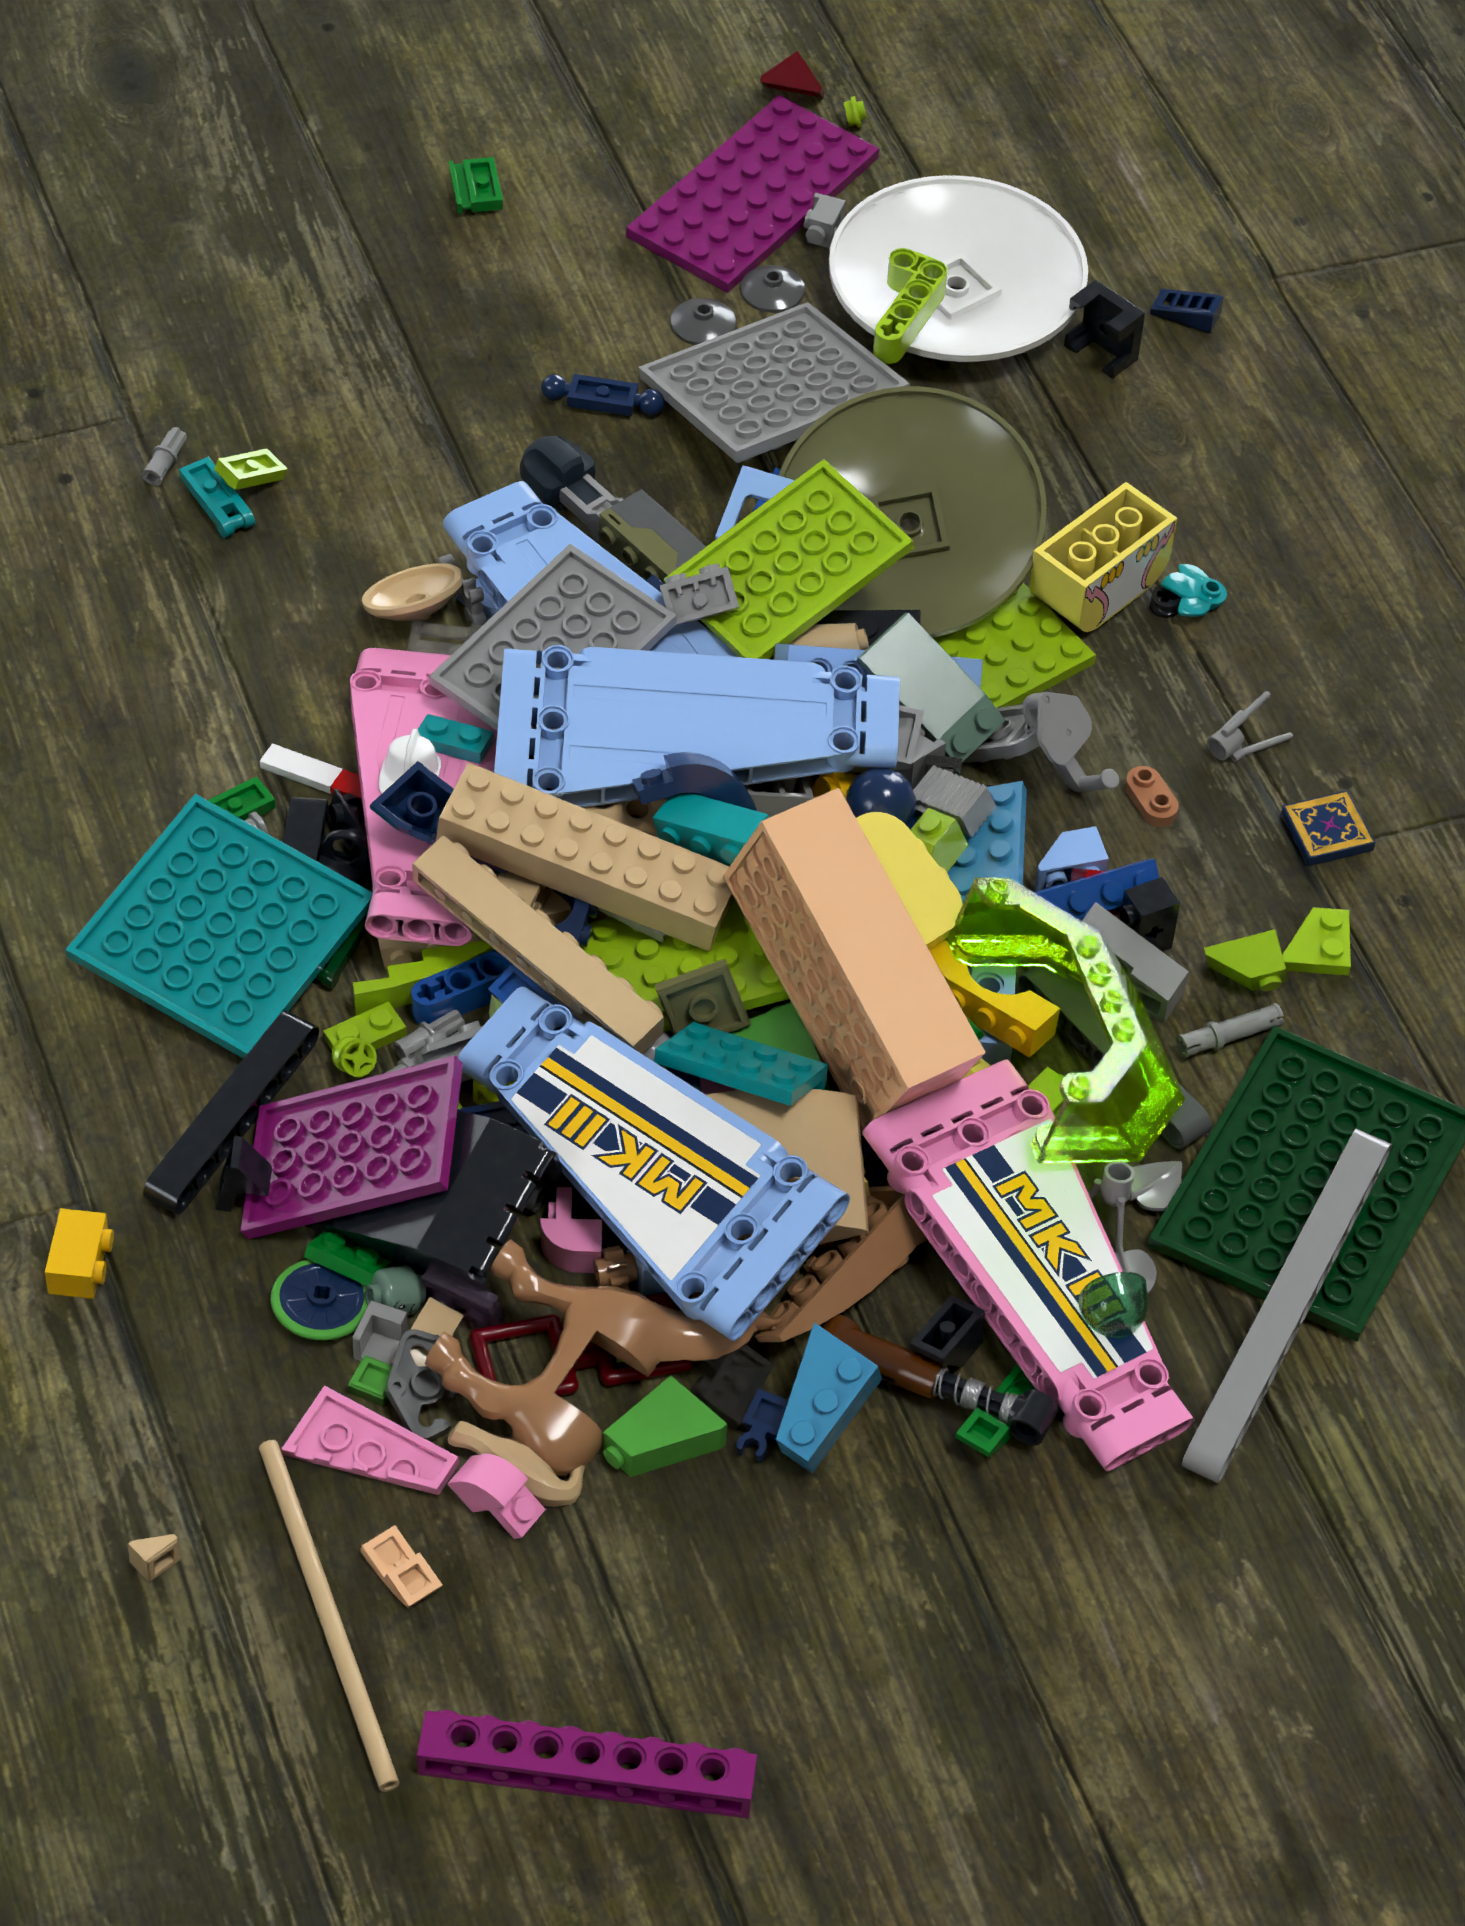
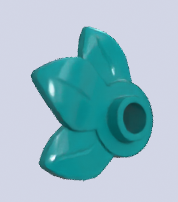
M1179 564L1178 572L1169 574L1160 584L1162 587L1182 597L1178 606V614L1182 616H1204L1209 610H1214L1221 606L1227 597V590L1222 583L1209 578L1204 571L1189 564Z

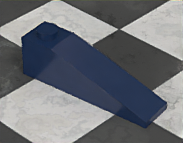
M417 761L370 804V809L396 830L433 845L436 842L439 816L454 789ZM470 856L477 863L481 865L485 864L493 870H496L503 874L509 872L507 870H504L502 868H499L497 866H494L492 864H489L487 862Z

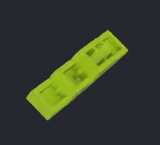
M483 940L468 942L463 946L446 945L421 949L422 961L387 966V978L353 982L355 1015L357 1016L388 1001L394 1009L411 1004V990L415 983L492 951L494 948Z

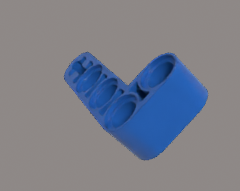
M494 949L418 981L411 990L413 1020L418 1025L422 1022L430 1024L452 1010H457L461 1015H464L490 1004L491 993L488 988L512 963Z

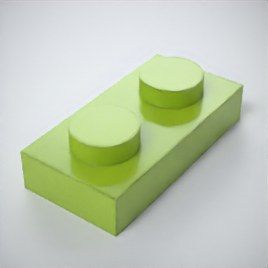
M268 449L220 458L217 460L214 470L229 486L237 490L284 480L288 468Z
M388 1001L324 1030L323 1037L331 1051L339 1039L346 1036H354L369 1042L377 1050L407 1036V1027Z

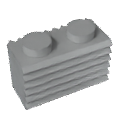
M935 765L929 769L913 789L916 797L914 816L918 820L928 808L955 818L962 833L970 837L974 836L975 831H978L979 826H982L983 821L987 820V816L991 815V811L995 810L996 806L988 788L984 784L981 785L979 782L970 781L967 777L958 776L956 773L953 774L951 771L942 770Z

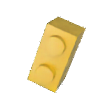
M60 1208L45 1269L48 1294L94 1299L97 1284L103 1285L106 1277V1261H103L105 1252L112 1251L114 1230L108 1229L106 1213Z

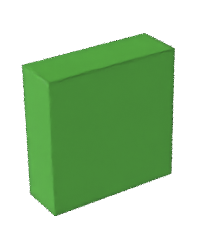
M365 1355L348 1384V1393L384 1407L388 1400L386 1386L392 1365Z

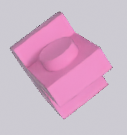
M557 1187L556 1202H549L548 1219L540 1218V1244L543 1254L554 1266L574 1273H594L593 1261L601 1258L602 1220L572 1219V1187Z
M485 1453L471 1456L447 1483L472 1513L489 1510L513 1539L522 1538L546 1510L524 1485L528 1478L513 1464L493 1454Z

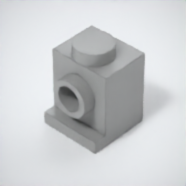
M815 193L813 197V210H808L804 221V228L808 229L806 232L807 242L826 248L831 247L834 234L845 217L846 201Z

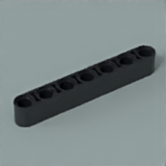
M288 1011L281 1012L151 1173L143 1190L144 1198L175 1214H181L227 1158L234 1136L243 1137L258 1119L259 1106L269 1104L312 1051L319 1037V1026Z

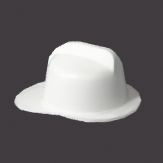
M413 728L411 735L396 738L388 747L379 777V790L381 793L389 788L417 761L439 777L441 759L436 754L435 747L430 740L419 735L418 729Z

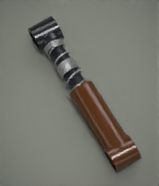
M838 1314L822 1325L823 1329L875 1363L879 1367L883 1381L932 1400L938 1395L941 1399L949 1397L954 1399L958 1406L961 1405V1407L972 1411L979 1408L988 1414H993L991 1416H998L1001 1422L1010 1427L1009 1433L1016 1440L1031 1446L1041 1444L1058 1413L1059 1408L1054 1399L1041 1391L1027 1390L1023 1395L1019 1394L1017 1396L1013 1393L1009 1394V1392L1002 1394L992 1390L993 1385L987 1388L986 1383L980 1380H975L972 1377L968 1380L961 1378V1373L958 1376L948 1373L947 1365L941 1364L921 1353L861 1331L854 1321L843 1315Z

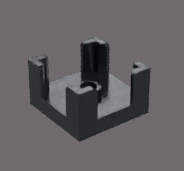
M1094 280L1070 298L1069 309L1073 311L1076 308H1084L1083 321L1066 333L1064 340L1066 348L1074 353H1078L1091 342H1095L1113 354L1115 358L1102 367V372L1112 379L1138 360L1145 318L1144 311L1098 280Z

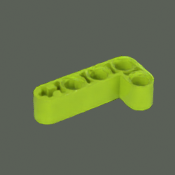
M898 248L890 253L887 284L892 290L899 292V294L875 327L873 355L883 363L893 364L903 357L944 299L948 274L945 263L907 248Z

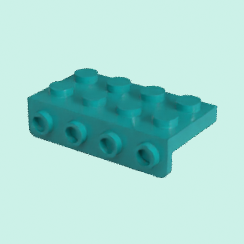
M692 1022L655 1048L654 1062L789 1106L812 1089L825 1090L828 1064L695 1022Z

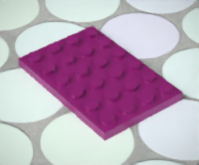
M456 1055L259 1106L253 1148L272 1166L268 1196L246 1193L240 1232L248 1239L448 1190L463 1063Z

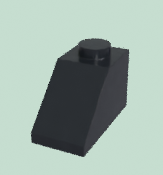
M951 1295L910 1342V1348L941 1364L963 1367L983 1343L985 1311Z

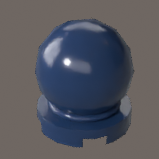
M870 768L856 776L846 791L845 800L855 818L870 812L887 813L901 820L910 830L917 822V820L913 819L916 811L915 794L910 782L899 772L887 768Z

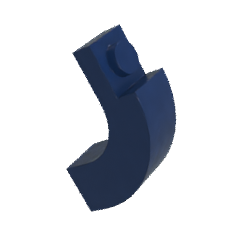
M685 752L664 755L665 770H647L639 778L632 779L635 793L642 805L680 793H697L707 798L757 811L751 795L739 777L725 764L706 755Z

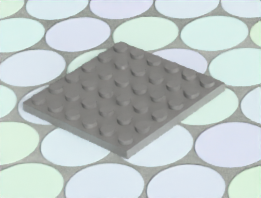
M809 302L638 367L642 381L650 388L659 391L666 402L736 463L749 461L757 455L779 449L783 445L799 439L821 416L852 398L885 388L910 386L905 379Z

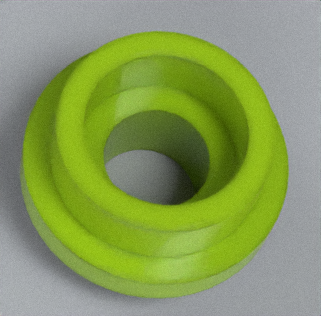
M855 96L850 97V101L844 102L849 127L857 125L858 128L862 127L861 120L867 119L863 101L857 102Z

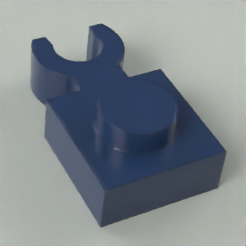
M758 1388L742 1420V1427L749 1430V1432L743 1433L737 1440L736 1446L739 1455H743L747 1446L756 1445L759 1447L755 1454L756 1462L761 1463L765 1460L768 1453L766 1442L768 1438L776 1441L788 1403L787 1399Z

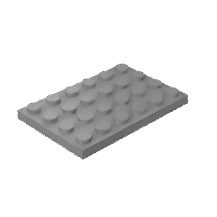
M569 544L429 676L430 685L498 731L504 649L545 651L552 645H562L569 648L573 654H579L582 649L588 647L649 651L675 626L677 615L572 544ZM536 664V668H541V664ZM532 725L531 729H536V726Z

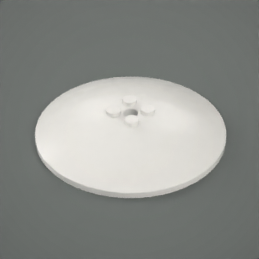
M923 177L884 188L867 197L846 215L836 230L830 247L829 274L833 290L845 311L855 322L872 335L875 334L876 324L899 294V292L892 290L887 284L889 255L893 250L907 248L945 263L948 269L945 297L906 351L919 356L945 361L978 362L996 360L1026 352L1045 343L1062 331L1076 315L1079 309L1076 308L1073 311L1069 309L1070 298L1085 288L1088 280L1087 257L1083 245L1070 224L1058 212L1023 190L1004 183L977 177ZM950 286H952V287H954V288H963V289L955 290V289L950 288Z

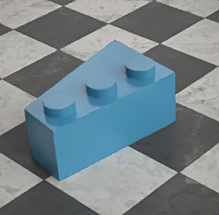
M816 1323L813 1325L776 1437L780 1452L811 1473L815 1471L882 1380L879 1367Z

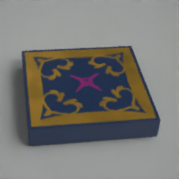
M1348 790L1282 806L1281 814L1308 866L1374 851L1376 842Z

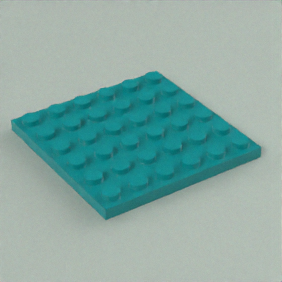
M194 794L65 951L67 958L244 1059L278 1015L283 1011L289 1012L369 910L373 892L201 796Z

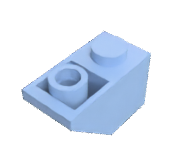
M1096 826L1062 832L1038 865L1035 882L1036 892L1071 882L1072 868L1107 871L1109 858Z

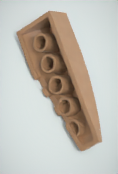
M891 1186L869 1187L870 1196L866 1198L869 1233L819 1244L823 1251L818 1258L816 1256L810 1257L803 1266L807 1271L805 1277L793 1281L787 1289V1293L790 1295L789 1300L777 1304L770 1314L774 1318L781 1319V1323L768 1329L759 1330L755 1336L758 1342H784L811 1330L814 1323L821 1325L855 1304L876 1288L894 1270L901 1268L909 1260L908 1255L917 1245L925 1242L927 1238L909 1214L905 1205V1194L895 1191Z

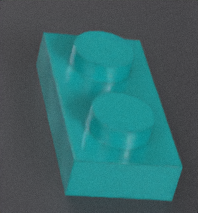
M431 714L426 715L418 728L419 735L430 740L437 753L481 764L494 743V731Z

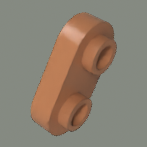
M1138 766L1131 769L1126 777L1125 791L1143 819L1148 824L1156 827H1166L1174 823L1178 813V801L1161 775L1155 769L1147 766Z

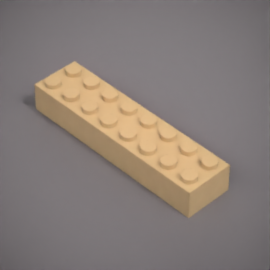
M469 762L439 816L436 841L444 835L451 842L462 844L470 856L709 952L735 899L723 877L730 866Z

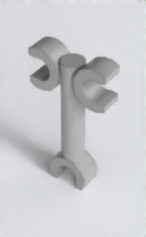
M452 554L438 557L439 563L457 566ZM474 577L466 580L463 578L462 585L457 593L467 606L464 608L466 621H472V628L474 631H477L487 622L483 610L484 606L481 603L484 600V592L481 587L477 588Z

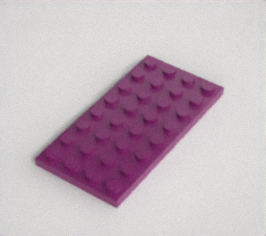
M778 95L626 227V237L728 293L742 281L749 271L759 266L804 225L808 210H813V197L815 193L835 198L879 158L880 148Z

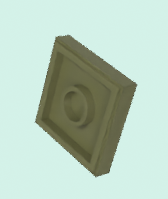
M726 959L655 984L656 992L674 1035L692 1022L727 1033L751 1025Z

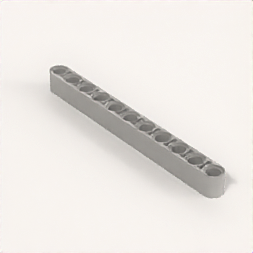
M1355 1129L1192 1438L1182 1461L1183 1468L1216 1483L1221 1481L1389 1156L1392 1147L1391 1143L1358 1129Z

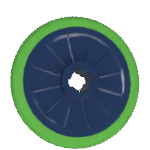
M307 1259L293 1264L279 1275L272 1287L271 1306L277 1320L286 1329L298 1336L322 1341L338 1339L349 1335L357 1329L368 1307L365 1295L366 1285Z

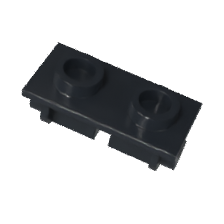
M334 789L331 803L327 809L330 823L337 830H349L359 834L367 842L361 800L358 796H353L351 793L342 796L338 789ZM343 839L346 848L353 853L355 858H358L361 855L358 846L347 839Z

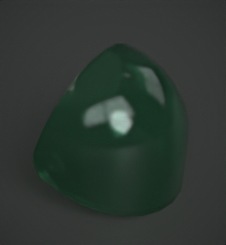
M1115 1272L1094 1279L1082 1289L1079 1295L1078 1303L1082 1317L1094 1331L1109 1338H1123L1133 1334L1142 1325L1148 1311V1293L1145 1278L1133 1272Z

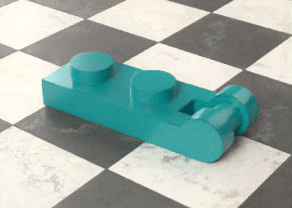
M209 457L180 468V480L216 524L223 538L233 535L234 530L243 527L247 529L255 525V518L250 508L239 494L214 470L216 465ZM234 512L236 515L228 517L226 514Z

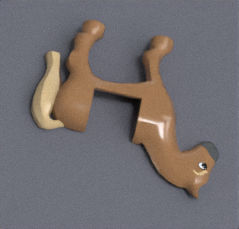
M510 1239L498 1253L490 1272L507 1281L512 1290L513 1297L520 1302L546 1305L564 1314L563 1331L552 1359L543 1373L524 1385H507L488 1379L474 1370L462 1355L459 1341L446 1332L437 1339L424 1364L441 1374L442 1385L447 1390L459 1393L468 1399L483 1418L492 1420L505 1419L512 1428V1438H507L482 1430L470 1423L458 1421L449 1433V1444L454 1447L469 1449L478 1455L487 1453L505 1459L528 1478L524 1485L542 1506L559 1507L576 1502L581 1494L585 1466L594 1458L603 1444V1432L598 1425L581 1410L555 1394L590 1341L648 1377L655 1370L657 1364L662 1361L718 1359L723 1355L736 1351L749 1342L755 1331L774 1327L781 1323L782 1320L768 1315L763 1310L739 1339L731 1341L703 1321L688 1318L683 1311L657 1304L634 1291L614 1286L580 1287L550 1282L539 1276L526 1261L523 1248ZM703 1292L693 1293L692 1299L698 1298ZM570 1474L567 1481H563L557 1477L566 1476Z

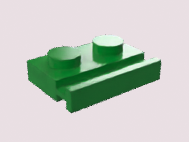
M494 157L466 159L461 164H454L453 161H449V175L457 214L462 213L464 209H471V212L503 209V197Z

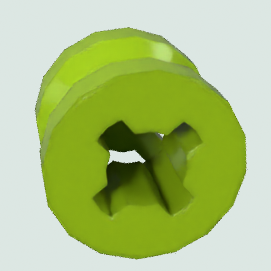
M346 1036L339 1039L334 1045L332 1061L338 1070L354 1077H363L374 1069L377 1062V1054L375 1048L369 1042L354 1036Z

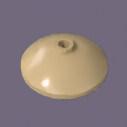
M427 564L409 568L392 574L371 586L364 593L362 603L365 611L378 618L394 621H424L431 617V614L444 607L457 594L462 585L463 575L460 568L452 564Z

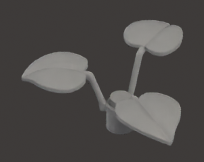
M1112 1161L1105 1166L1102 1180L1095 1179L1093 1187L1088 1192L1092 1199L1099 1191L1107 1205L1117 1207L1115 1255L1134 1297H1143L1152 1291L1157 1272L1154 1261L1144 1251L1133 1249L1124 1252L1125 1202L1135 1199L1138 1205L1146 1210L1164 1211L1181 1184V1161L1156 1162L1135 1167L1123 1161Z

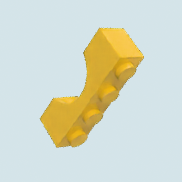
M946 940L929 950L965 1016L980 1029L1029 1058L1055 1035L1060 1013L1058 1006L1031 990L1019 994H1000L985 989L975 982L968 971L970 954Z

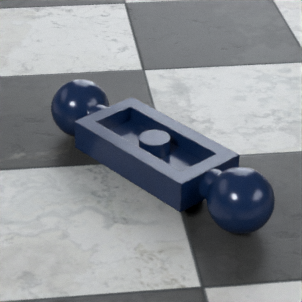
M551 374L545 377L541 384L542 394L547 399L557 401L567 396V406L628 416H632L634 407H639L644 414L654 416L659 414L665 405L662 394L655 389H648L642 394H638L637 383L573 374L571 383H566L562 376Z

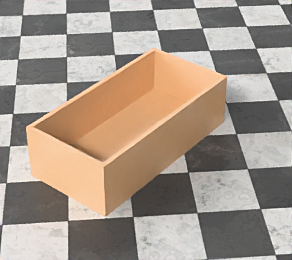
M837 788L761 821L723 877L823 1061L828 1064V1070L840 1092L857 1096L860 1128L863 1132L870 1122L881 1115L960 1080L986 1052L841 790Z

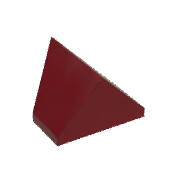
M798 50L762 74L760 78V83L766 88L824 98L825 92Z

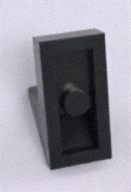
M234 1136L222 1169L216 1201L217 1210L231 1212L235 1199H242L244 1193L268 1196L272 1166L243 1137Z

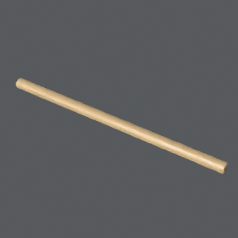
M276 1440L265 1441L259 1446V1451L379 1790L382 1792L391 1791L399 1785V1780L283 1455Z

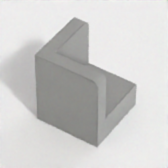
M371 1300L353 1335L354 1359L362 1361L366 1355L392 1365L400 1339L408 1331L407 1312Z

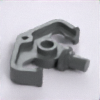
M411 1329L406 1331L400 1339L386 1386V1395L404 1428L431 1442L448 1434L451 1424L445 1419H435L431 1426H422L418 1421L420 1408L435 1404L442 1398L444 1392H447L448 1398H454V1394L458 1393L447 1390L442 1385L441 1374L433 1371L428 1366H417L410 1353L411 1348L414 1346H421L426 1352H430L440 1336Z

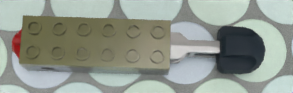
M560 436L538 438L525 449L519 465L520 475L543 504L555 507L558 511L569 509L587 525L601 547L644 580H647L654 574L665 584V577L706 547L642 489L625 499L612 496L595 480L596 466L594 460L567 439Z

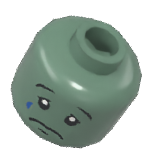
M408 1265L377 1270L373 1275L372 1283L366 1286V1300L368 1305L372 1300L405 1311L407 1315H413L417 1313L420 1305L426 1300V1285L422 1275L416 1273Z

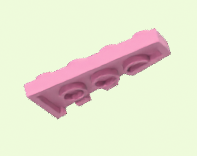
M325 1385L281 1449L283 1456L435 1495L441 1493L460 1464L458 1456Z

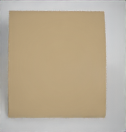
M812 1089L789 1106L742 1090L707 1094L714 1101L774 1138L786 1149L789 1155L801 1157L806 1162L808 1169L850 1196L849 1205L845 1213L819 1244L869 1233L859 1105L856 1095ZM792 1177L786 1182L793 1183L799 1180L800 1177ZM745 1234V1235L740 1236L737 1240H740V1239H745V1240H746V1239H748L749 1237H751L752 1235H751V1234Z

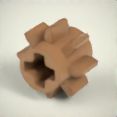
M620 1245L603 1248V1258L593 1261L598 1286H614L629 1290L628 1283L638 1281L634 1255L632 1253L624 1254L623 1248H620Z

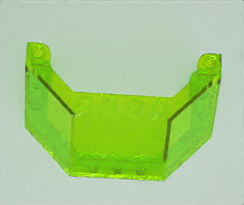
M975 877L955 920V926L947 938L955 958L969 966H1044L1064 979L1070 975L1084 984L1085 992L1088 993L1111 1047L1092 1072L1069 1073L1062 1079L1060 1092L1064 1102L1053 1124L1041 1125L1031 1141V1147L1037 1162H1141L1151 1145L1166 1128L1170 1119L1182 1106L1185 1096L1136 986L1098 931L1011 878Z

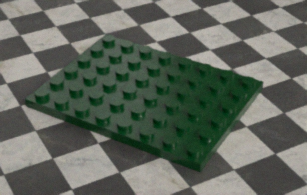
M1274 1025L1155 1226L1147 1246L1265 1300L1355 1129L1391 1143L1392 1147L1386 1163L1305 1317L1312 1322L1358 1342L1465 1145V1109Z

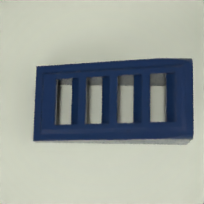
M1161 289L1150 309V314L1211 333L1221 314L1224 297L1209 293ZM1165 301L1170 302L1169 306L1163 304Z

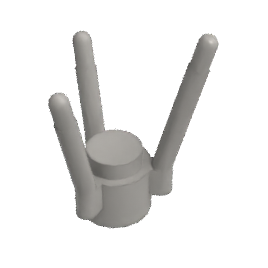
M1265 691L1244 711L1239 710L1220 730L1207 739L1208 748L1217 759L1223 761L1230 757L1232 761L1237 762L1245 755L1293 738L1292 733H1286L1241 748L1244 736L1238 727L1270 697V692Z

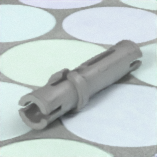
M1273 1003L1270 1006L1219 1023L1215 1021L1207 1022L1204 1024V1028L1178 1035L1176 1042L1183 1041L1182 1044L1177 1045L1178 1051L1183 1058H1187L1190 1055L1208 1049H1214V1051L1222 1049L1226 1043L1271 1029L1274 1025L1277 1027L1282 1026L1284 1019H1277V1017L1284 1016L1282 1009L1277 1003Z

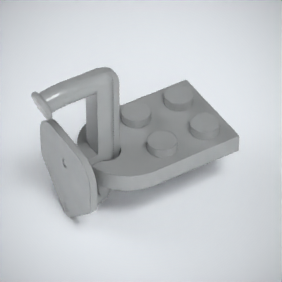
M1053 692L1034 693L1028 695L1021 705L998 707L997 710L1006 721L963 761V763L977 761L984 763L993 759L1004 758L1008 760L1028 753L1040 746L1066 785L1074 792L1114 789L1119 784V776L1113 769H1105L1099 775L1086 776L1074 758V755L1089 738L1092 731L1090 715L1080 699L1074 695Z

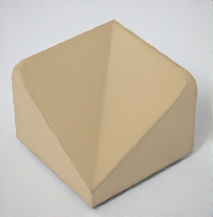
M175 1534L134 1540L127 1544L130 1563L148 1582L180 1560L179 1543Z

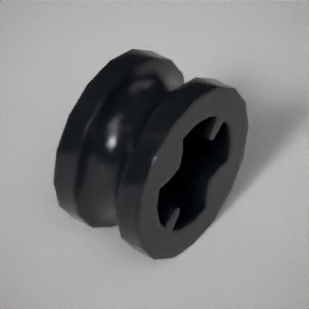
M1158 585L1152 591L1150 609L1156 616L1161 618L1174 617L1178 614V606L1182 597Z

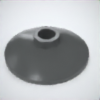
M765 265L752 269L743 277L740 292L745 302L751 307L763 312L778 313L796 307L804 297L805 286L801 277L791 269L777 265Z
M710 298L687 300L678 305L671 316V327L675 335L692 345H697L734 331L736 325L733 311L724 303Z

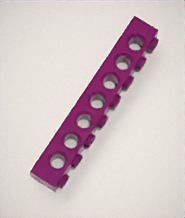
M425 1710L417 1752L418 1775L746 1819L750 1817L757 1754L748 1753L740 1748L713 1749L695 1742L683 1745L668 1743L657 1737L630 1738L612 1731L603 1732L602 1734L582 1731L573 1726H563L561 1728L541 1726L534 1721L509 1722L499 1720L491 1715L471 1717L459 1715L451 1710H439L437 1712ZM460 1741L472 1743L471 1746L466 1748L457 1747L455 1744ZM505 1746L514 1749L509 1753L496 1751L498 1748ZM542 1752H550L555 1756L544 1759L537 1755ZM589 1757L595 1759L596 1762L583 1764L579 1760ZM625 1763H633L638 1767L632 1770H627L622 1768L621 1765ZM672 1768L679 1771V1773L676 1775H666L662 1771ZM716 1774L721 1778L716 1781H710L703 1776Z

